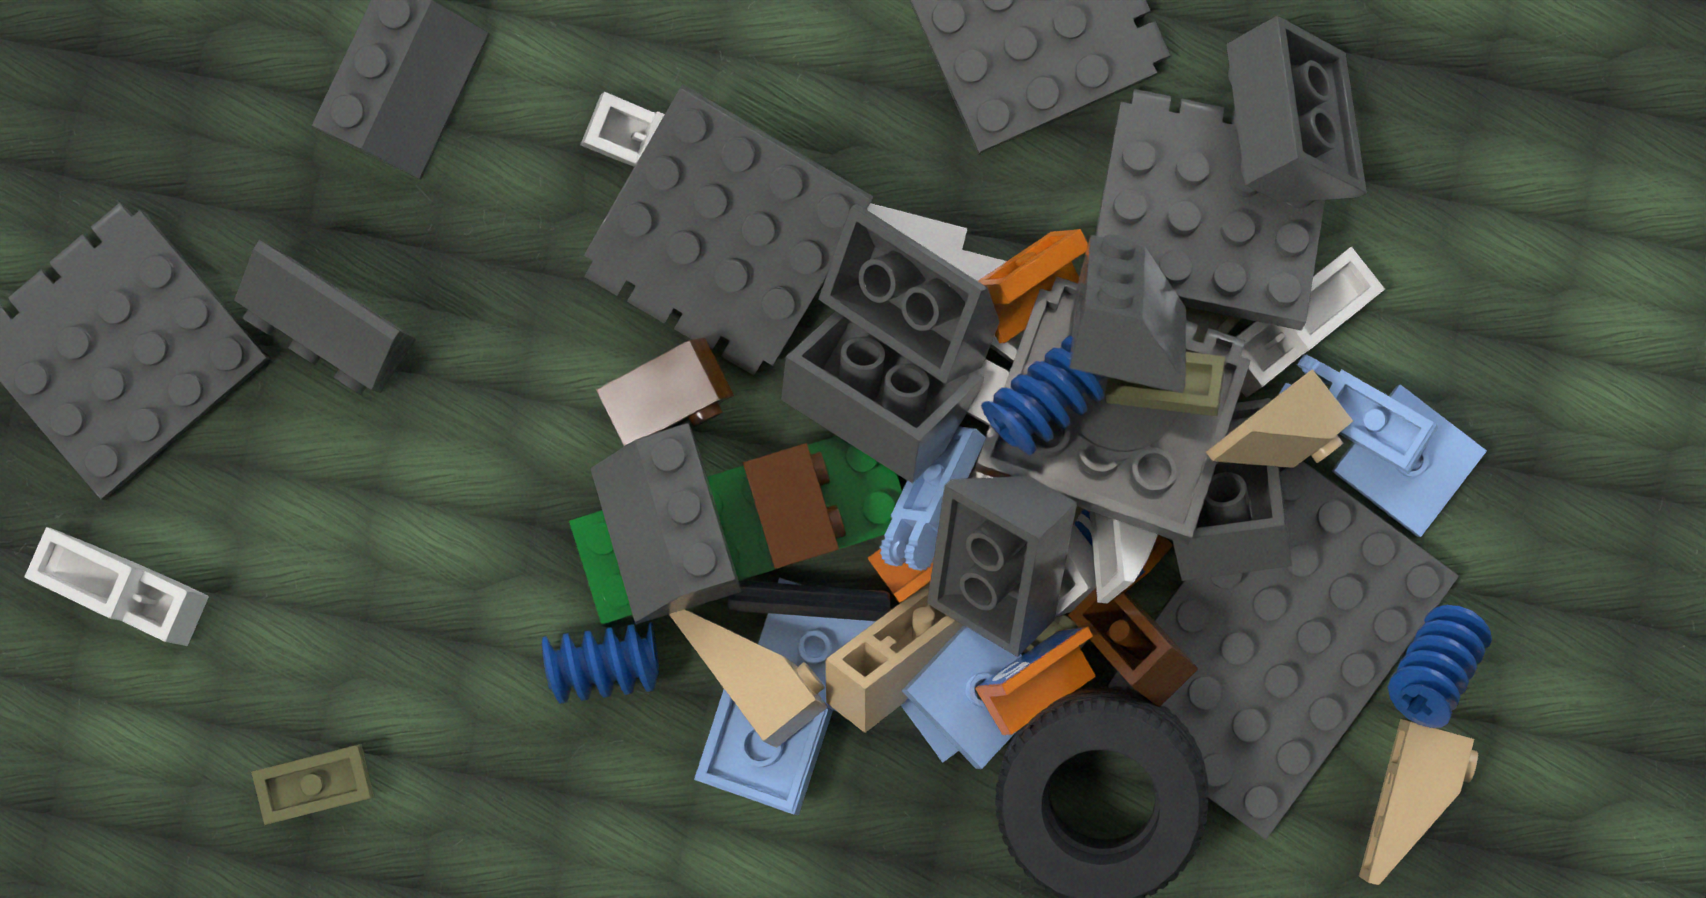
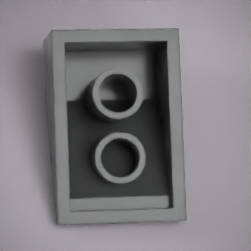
M1270 398L1236 403L1226 436L1271 401ZM1217 461L1189 544L1173 540L1182 581L1292 566L1280 467Z

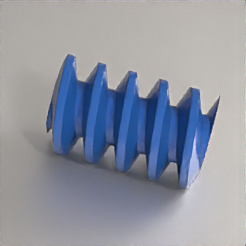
M1071 335L1061 342V348L1049 350L1044 356V361H1035L1028 367L1027 375L1019 374L1011 380L1010 388L999 389L993 395V402L984 401L981 404L983 413L994 430L1008 444L1013 447L1017 446L1029 456L1036 452L1031 434L1034 433L1045 442L1053 438L1052 430L1048 424L1049 420H1052L1063 429L1071 424L1065 410L1067 406L1078 415H1083L1087 411V405L1082 394L1085 393L1096 402L1105 397L1104 391L1099 384V381L1105 376L1069 368Z
M1453 605L1435 607L1427 613L1424 619L1425 624L1418 629L1414 641L1409 645L1405 657L1401 659L1398 669L1392 675L1388 685L1389 696L1396 709L1409 720L1428 728H1441L1448 724L1452 710L1457 708L1461 698L1460 695L1465 693L1469 679L1473 678L1476 672L1477 664L1483 660L1485 648H1488L1492 641L1490 628L1480 616L1469 609Z
M652 622L649 623L647 636L644 639H641L634 624L628 625L625 640L619 642L612 627L606 628L603 644L599 645L590 630L584 631L581 647L577 648L569 633L563 634L560 649L555 651L547 636L542 637L543 660L548 686L559 703L568 702L572 686L581 701L590 699L593 683L596 684L603 698L610 697L615 680H617L625 695L633 693L636 678L638 677L646 692L655 690L659 675V658Z

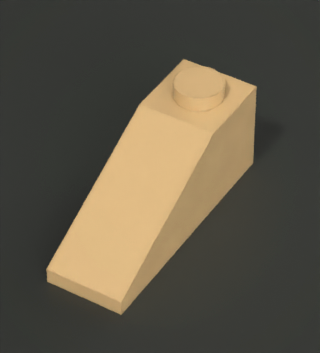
M1312 369L1211 447L1206 453L1212 461L1294 468L1311 455L1316 463H1318L1343 444L1337 434L1351 424L1353 420Z
M930 582L826 658V703L865 733L908 699L902 692L904 687L963 626V624L927 604Z
M685 609L669 614L764 742L777 748L828 707L818 694L825 688L823 683L805 662L797 667L796 664L784 656Z
M1400 719L1361 866L1360 878L1368 883L1380 885L1460 794L1463 781L1469 783L1472 780L1478 760V752L1472 750L1474 739Z

